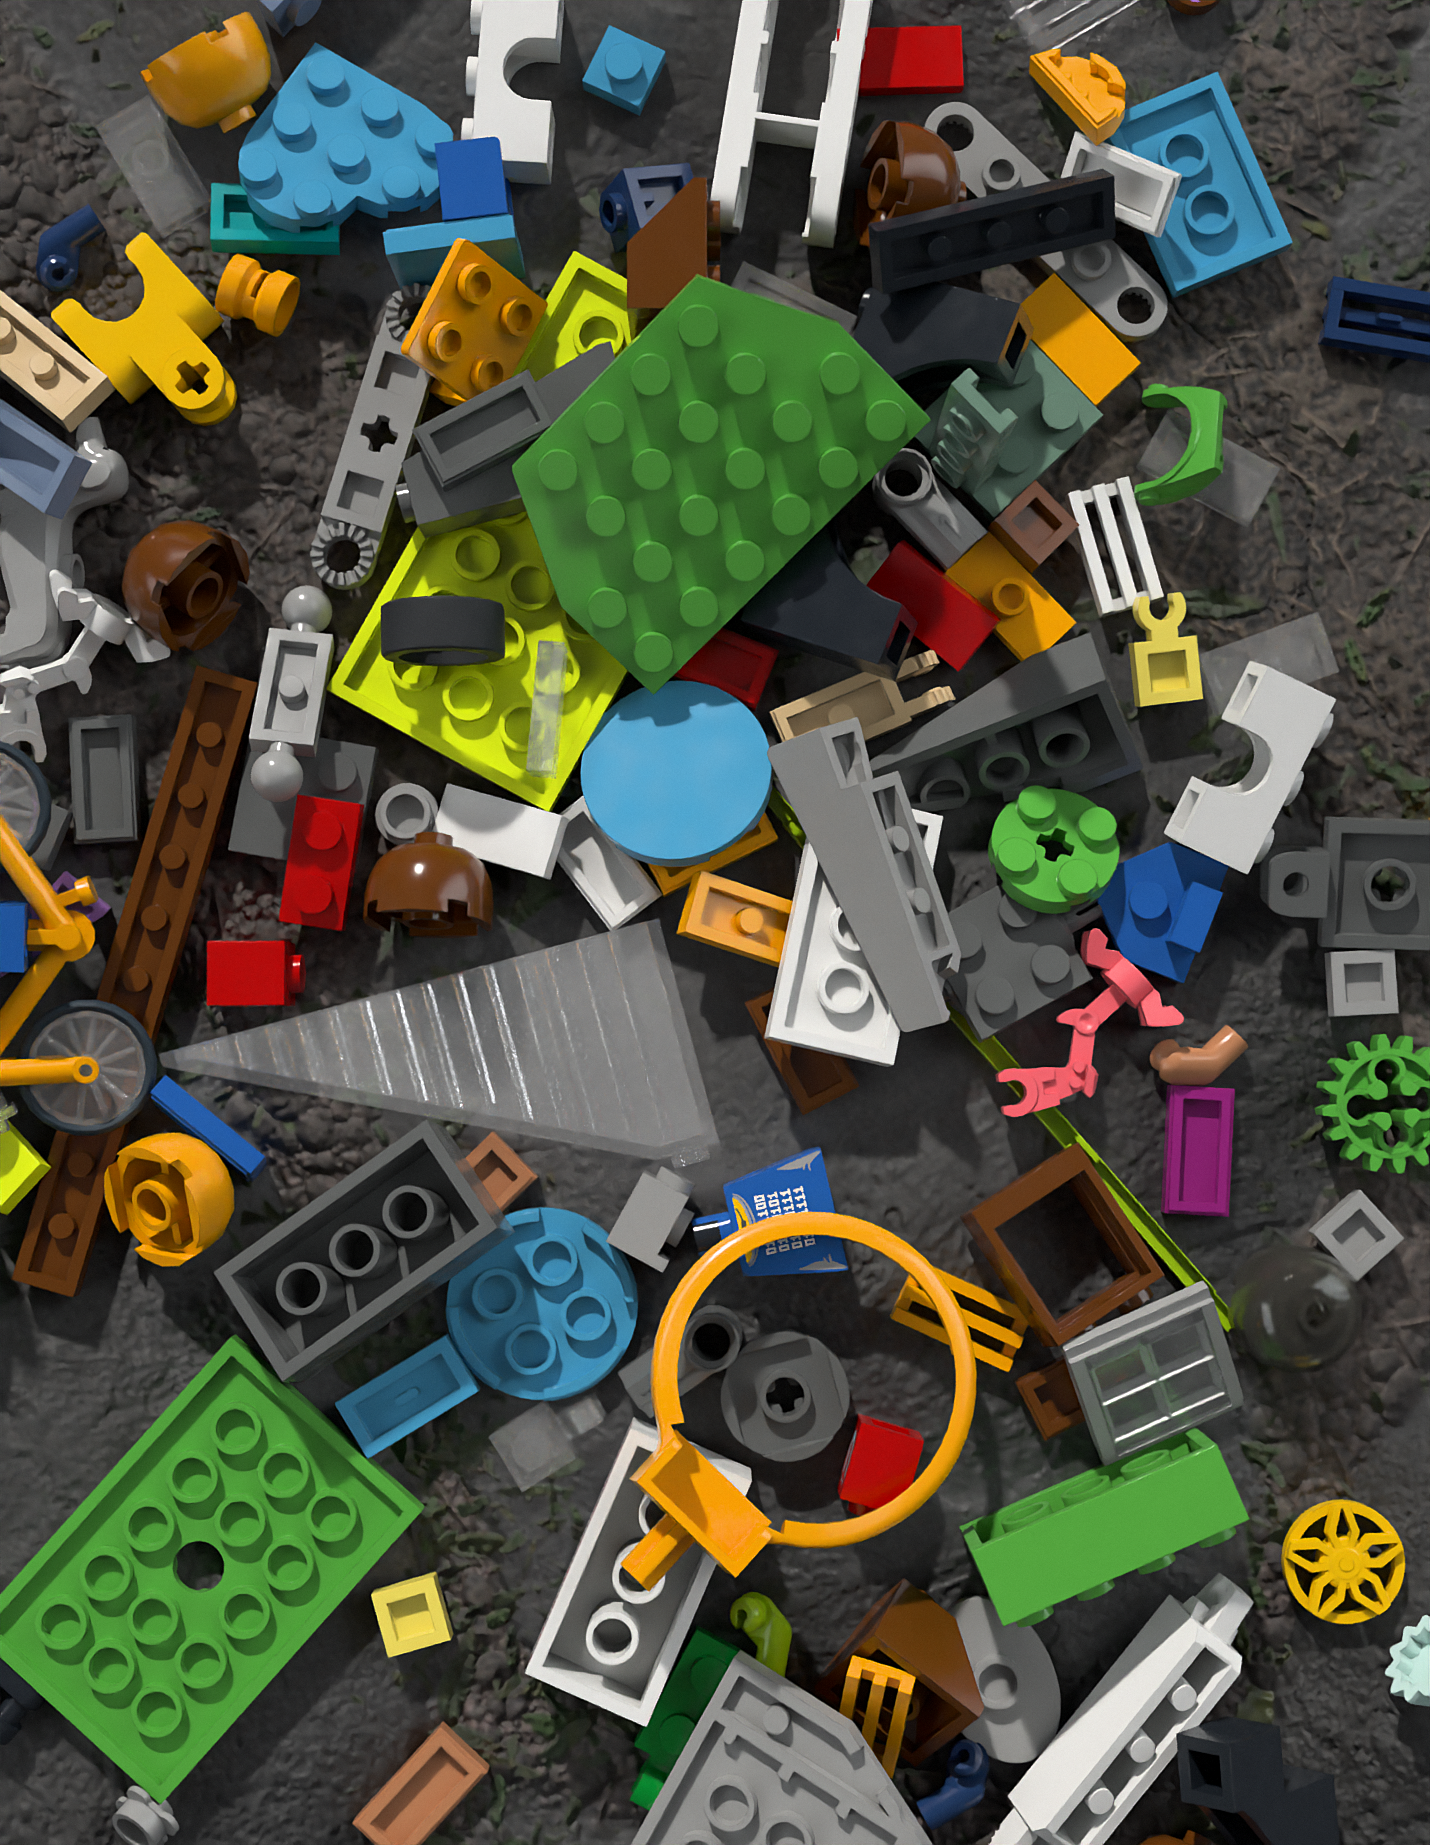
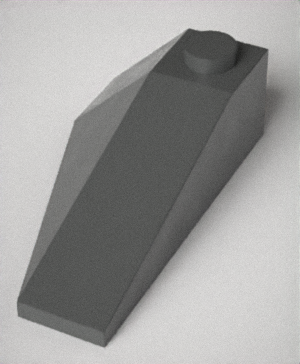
M1091 632L1029 656L869 761L873 779L898 771L911 809L923 812L961 808L968 801V798L1002 794L1004 802L1014 801L1018 799L1022 790L1035 785L1046 788L1060 786L1061 790L1073 793L1084 792L1144 769L1114 687Z

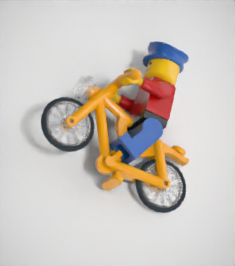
M0 741V874L8 872L26 900H0V972L24 973L30 965L31 967L0 1010V1056L65 963L83 958L92 949L95 942V929L92 921L85 914L76 910H68L66 906L81 901L83 907L96 903L99 899L89 875L74 882L75 888L57 894L31 857L47 834L51 821L52 800L48 784L38 766L24 752ZM33 910L35 911L39 919H32ZM32 951H41L32 964ZM75 1000L60 1004L45 1012L30 1026L23 1037L17 1057H0V1086H19L20 1094L27 1106L43 1123L58 1131L76 1136H95L111 1132L131 1121L143 1109L151 1096L150 1092L154 1087L157 1073V1058L153 1043L145 1028L127 1011L114 1004L99 1000ZM0 1090V1135L10 1130L7 1119L18 1112L15 1103L7 1104L2 1090Z

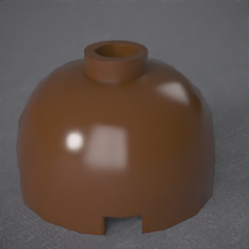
M886 120L874 131L863 153L860 164L861 168L871 169L868 178L867 194L858 188H855L853 226L856 239L861 245L870 248L868 224L966 201V184L960 181V168L953 149L933 130L906 121Z
M191 520L161 524L144 536L128 556L122 583L124 604L130 616L140 628L152 639H155L167 648L178 652V648L182 646L192 651L203 649L221 636L235 618L241 606L236 601H229L237 589L238 580L248 585L250 575L248 555L238 540L206 525Z
M420 832L415 834L414 843L398 845L377 861L369 874L363 919L367 925L386 932L391 930V920L402 922L410 927L409 936L464 938L478 936V925L487 932L492 930L494 909L492 884L483 863L470 851L453 846V837L451 835L439 832Z

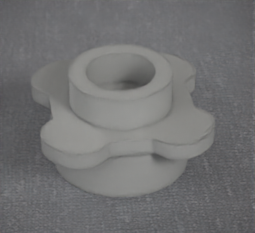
M131 1786L126 1792L128 1798L121 1796L116 1801L118 1811L113 1815L112 1823L117 1833L129 1845H164L168 1840L167 1834L174 1836L179 1830V1825L173 1817V1810L169 1803L164 1800L160 1805L145 1790L138 1786Z

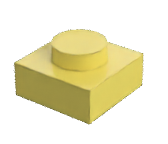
M436 1572L377 1588L372 1592L371 1597L388 1658L451 1640L453 1631Z

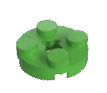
M1039 785L1029 786L1022 790L1018 799L1009 803L1001 811L994 824L988 846V858L991 868L994 864L996 873L1003 880L1001 887L1009 897L1019 904L1043 913L1058 914L1069 912L1073 905L1083 904L1089 899L1090 904L1099 898L1108 887L1119 858V844L1115 834L1117 824L1114 816L1108 810L1098 807L1081 795L1066 790L1048 789ZM1049 840L1058 841L1069 851L1070 856L1060 854L1056 862L1049 861L1044 858L1045 848L1038 845V843L1042 841L1048 842Z

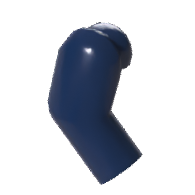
M89 204L52 226L40 236L36 259V276L46 289L57 292L69 289L77 278L81 247L106 232L105 227Z
M970 1739L956 1741L948 1751L944 1785L916 1801L923 1818L932 1831L982 1801L989 1770V1758L986 1749L979 1742L975 1743Z

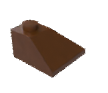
M902 1579L872 1606L819 1676L813 1687L840 1708L846 1675L853 1655L907 1671L916 1677L899 1755L915 1767L977 1720L984 1709L956 1618L935 1603L930 1595L917 1589L906 1579ZM861 1678L853 1718L862 1726L864 1725L873 1682ZM887 1685L876 1731V1737L885 1744L887 1743L898 1693L897 1688Z

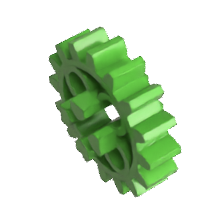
M1386 1034L1371 1035L1369 1051L1360 1041H1352L1346 1044L1351 1060L1347 1062L1340 1058H1330L1327 1064L1337 1075L1334 1081H1318L1316 1086L1322 1092L1330 1094L1329 1103L1315 1108L1316 1115L1331 1117L1334 1123L1322 1134L1325 1140L1344 1139L1346 1142L1342 1146L1339 1156L1345 1160L1352 1161L1361 1153H1364L1362 1159L1363 1169L1377 1172L1384 1158L1389 1172L1397 1174L1404 1173L1405 1157H1408L1415 1165L1425 1166L1429 1164L1425 1148L1428 1145L1430 1146V1047H1422L1413 1054V1037L1398 1036L1391 1049ZM1381 1060L1387 1061L1392 1068V1075L1388 1076L1384 1083L1375 1076V1067ZM1421 1088L1428 1097V1103L1421 1111L1417 1108L1393 1107L1388 1110V1113L1361 1111L1356 1119H1353L1347 1111V1103L1355 1095L1359 1099L1379 1100L1387 1097V1094L1412 1096ZM1393 1124L1400 1130V1140L1395 1146L1389 1147L1384 1142L1383 1132L1387 1131Z

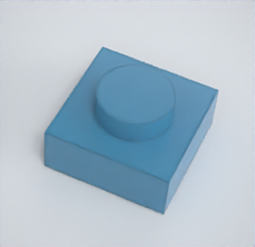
M609 25L582 80L583 89L640 116L666 62V51Z

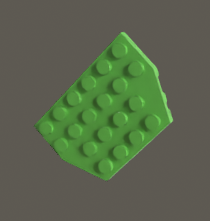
M696 274L512 465V472L561 607L654 695L931 418L837 321L813 315L777 303L772 299L748 293Z

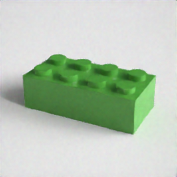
M1192 1427L1112 1464L1097 1466L959 1526L1003 1627L1013 1622H1016L1018 1627H1027L1051 1616L1054 1613L1052 1605L1076 1595L1079 1601H1085L1105 1594L1115 1586L1114 1578L1137 1569L1139 1574H1148L1165 1568L1175 1561L1174 1552L1197 1542L1201 1548L1220 1544L1233 1537L1237 1532L1234 1526L1249 1520V1516L1218 1445L1196 1427Z

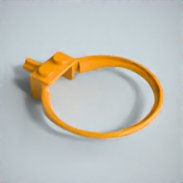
M800 1212L770 1217L732 1233L708 1250L691 1267L670 1297L661 1317L654 1341L650 1385L652 1406L657 1424V1448L629 1478L665 1513L620 1563L648 1592L651 1591L694 1542L726 1573L736 1578L767 1544L788 1545L800 1548H833L861 1542L883 1533L905 1520L937 1491L958 1460L968 1437L976 1400L977 1371L971 1335L963 1312L949 1286L924 1256L901 1238L870 1222L835 1213ZM801 1235H828L860 1243L880 1252L904 1269L926 1293L942 1321L948 1337L951 1354L954 1355L956 1392L953 1412L941 1446L931 1463L907 1490L891 1502L862 1516L838 1522L802 1523L784 1520L781 1531L778 1532L769 1528L768 1526L772 1522L676 1429L673 1430L672 1424L684 1423L677 1383L680 1343L685 1325L701 1294L712 1280L733 1261L745 1253L775 1240Z

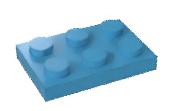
M1218 71L1126 109L1124 119L1116 132L1104 140L1105 143L1182 174L1161 237H1155L1144 232L1172 299L1281 254L1292 245V239Z

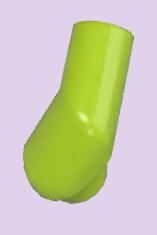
M757 1592L746 1593L733 1602L730 1609L731 1623L736 1629L742 1628L757 1646L755 1660L785 1677L792 1627L770 1598Z

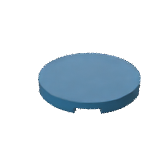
M668 681L653 695L644 687L632 692L614 704L603 715L585 746L582 756V792L588 810L598 828L623 853L645 863L658 866L682 867L710 861L709 857L732 846L747 832H752L760 821L768 805L773 784V767L767 756L769 744L760 723L751 711L738 699L721 689L692 681Z
M534 1207L506 1214L504 1216L515 1233L453 1276L449 1281L446 1307L449 1333L457 1352L467 1367L493 1389L531 1400L555 1401L569 1398L593 1387L606 1377L618 1364L630 1343L638 1314V1291L631 1264L624 1251L606 1242L609 1233L605 1229L578 1213L554 1207Z

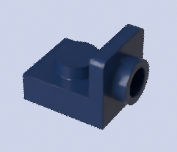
M690 163L624 168L601 193L600 219L603 228L610 233L616 253L627 252V242L694 178Z

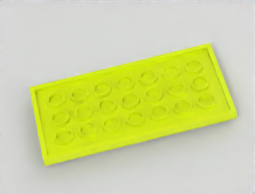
M573 251L546 299L548 306L512 377L528 369L536 382L594 346L609 341L616 358L631 343L627 314V279ZM526 511L425 538L419 527H417L326 690L537 808L551 812L581 760L587 742L603 715L609 710L629 671L561 607ZM420 596H465L499 602L505 610V657L496 662L466 666H419L385 660L381 655V606L388 601Z

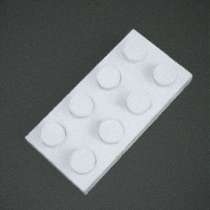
M912 809L933 870L943 816ZM806 836L764 1039L881 1066H892L895 1061L901 1028Z

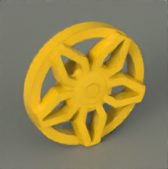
M1341 1499L1325 1501L1312 1506L1294 1521L1283 1542L1281 1566L1288 1589L1307 1611L1328 1622L1354 1624L1380 1615L1390 1607L1403 1582L1405 1555L1397 1532L1381 1514L1362 1503ZM1340 1512L1343 1513L1348 1527L1347 1534H1336ZM1353 1513L1372 1520L1382 1532L1365 1533L1358 1539L1360 1530ZM1327 1515L1323 1530L1326 1538L1323 1541L1317 1537L1301 1538L1310 1525ZM1389 1544V1547L1376 1557H1370L1367 1551L1372 1545ZM1317 1549L1314 1562H1310L1295 1553L1296 1550ZM1391 1561L1390 1574L1383 1587L1379 1576L1371 1572L1370 1568H1382ZM1295 1564L1310 1573L1319 1572L1312 1579L1308 1597L1297 1580ZM1365 1579L1371 1582L1377 1595L1373 1600L1361 1594L1358 1586ZM1329 1583L1335 1587L1334 1593L1320 1606L1323 1587ZM1346 1589H1348L1353 1600L1363 1605L1353 1610H1334L1344 1601Z

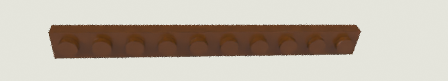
M198 665L194 672L96 1000L114 1004L130 1013L145 1028L153 1043V1047L250 729L259 686L257 682ZM92 1013L80 1054L90 1052L97 1055L100 1059L101 1067L97 1078L93 1082L70 1084L61 1117L75 1122H96L108 1119L121 1112L136 1095L143 1077V1059L140 1047L133 1035L114 1019ZM84 1064L81 1066L85 1071L92 1070L90 1065ZM132 1120L114 1131L95 1136H76L56 1130L47 1160L51 1169L42 1177L12 1280L70 1297L80 1295L107 1205L104 1175L107 1167L118 1160L119 1155L117 1153L124 1148Z

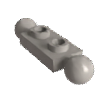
M299 586L291 590L284 598L282 617L290 630L269 628L249 742L251 751L267 752L261 755L253 764L251 783L255 791L262 798L271 802H283L291 799L302 786L303 770L294 755L316 757L327 693L326 688L329 682L335 647L333 634L320 633L331 621V602L322 590L314 586Z

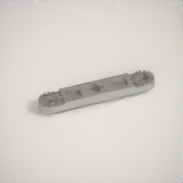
M950 102L939 106L929 115L925 128L933 130L936 134L941 126H945L947 122L953 124V121H955L959 125L961 123L964 124L963 127L968 128V132L972 135V142L967 148L961 151H953L960 168V181L966 184V197L969 200L1050 181L972 106L961 102ZM1112 239L1031 258L1048 276L1055 273L1122 342L1137 343L1147 340L1156 333L1165 319L1167 298L1163 289ZM1132 293H1136L1135 295L1138 296L1139 294L1143 295L1142 298H1147L1148 305H1151L1150 319L1141 324H1132L1125 321L1117 309V302L1120 297L1122 298L1125 294L1131 295Z
M414 283L412 286H402L401 290L392 294L393 297L386 305L387 309L379 335L376 336L323 505L316 536L311 544L310 558L313 569L326 584L336 589L349 590L363 585L375 570L397 500L395 485L402 484L404 477L401 463L410 458L416 439L412 430L420 426L430 394L429 390L434 381L433 376L401 353V346L409 332L408 330L405 331L403 326H401V316L408 306L415 303H424L431 289L428 285L423 286ZM382 421L389 422V429L392 435L397 437L395 444L384 443L380 452H373L371 441L364 436L367 429L378 430ZM341 540L353 541L358 544L361 550V559L358 561V566H355L353 571H347L345 574L330 570L326 560L330 547Z

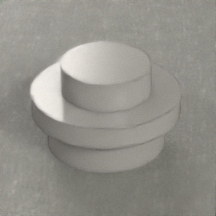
M412 783L398 784L388 789L379 799L375 813L376 823L381 834L390 842L396 845L414 843L415 834L432 832L439 807L433 795L425 788Z

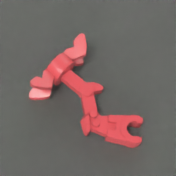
M1094 928L1083 932L1080 942V957L1086 966L1101 969L1100 974L1109 986L1085 1009H1070L1056 1017L1058 1023L1073 1026L1069 1061L1065 1067L1003 1069L996 1074L997 1082L1015 1080L1024 1089V1096L1019 1103L1001 1107L1003 1115L1018 1117L1060 1105V1099L1081 1090L1087 1098L1092 1097L1098 1080V1073L1091 1065L1095 1031L1124 1002L1138 1010L1141 1026L1165 1027L1180 1025L1184 1021L1183 1015L1173 1005L1162 1007L1159 992L1153 988L1147 978L1131 962L1124 958L1119 951L1105 949L1108 938L1100 929Z

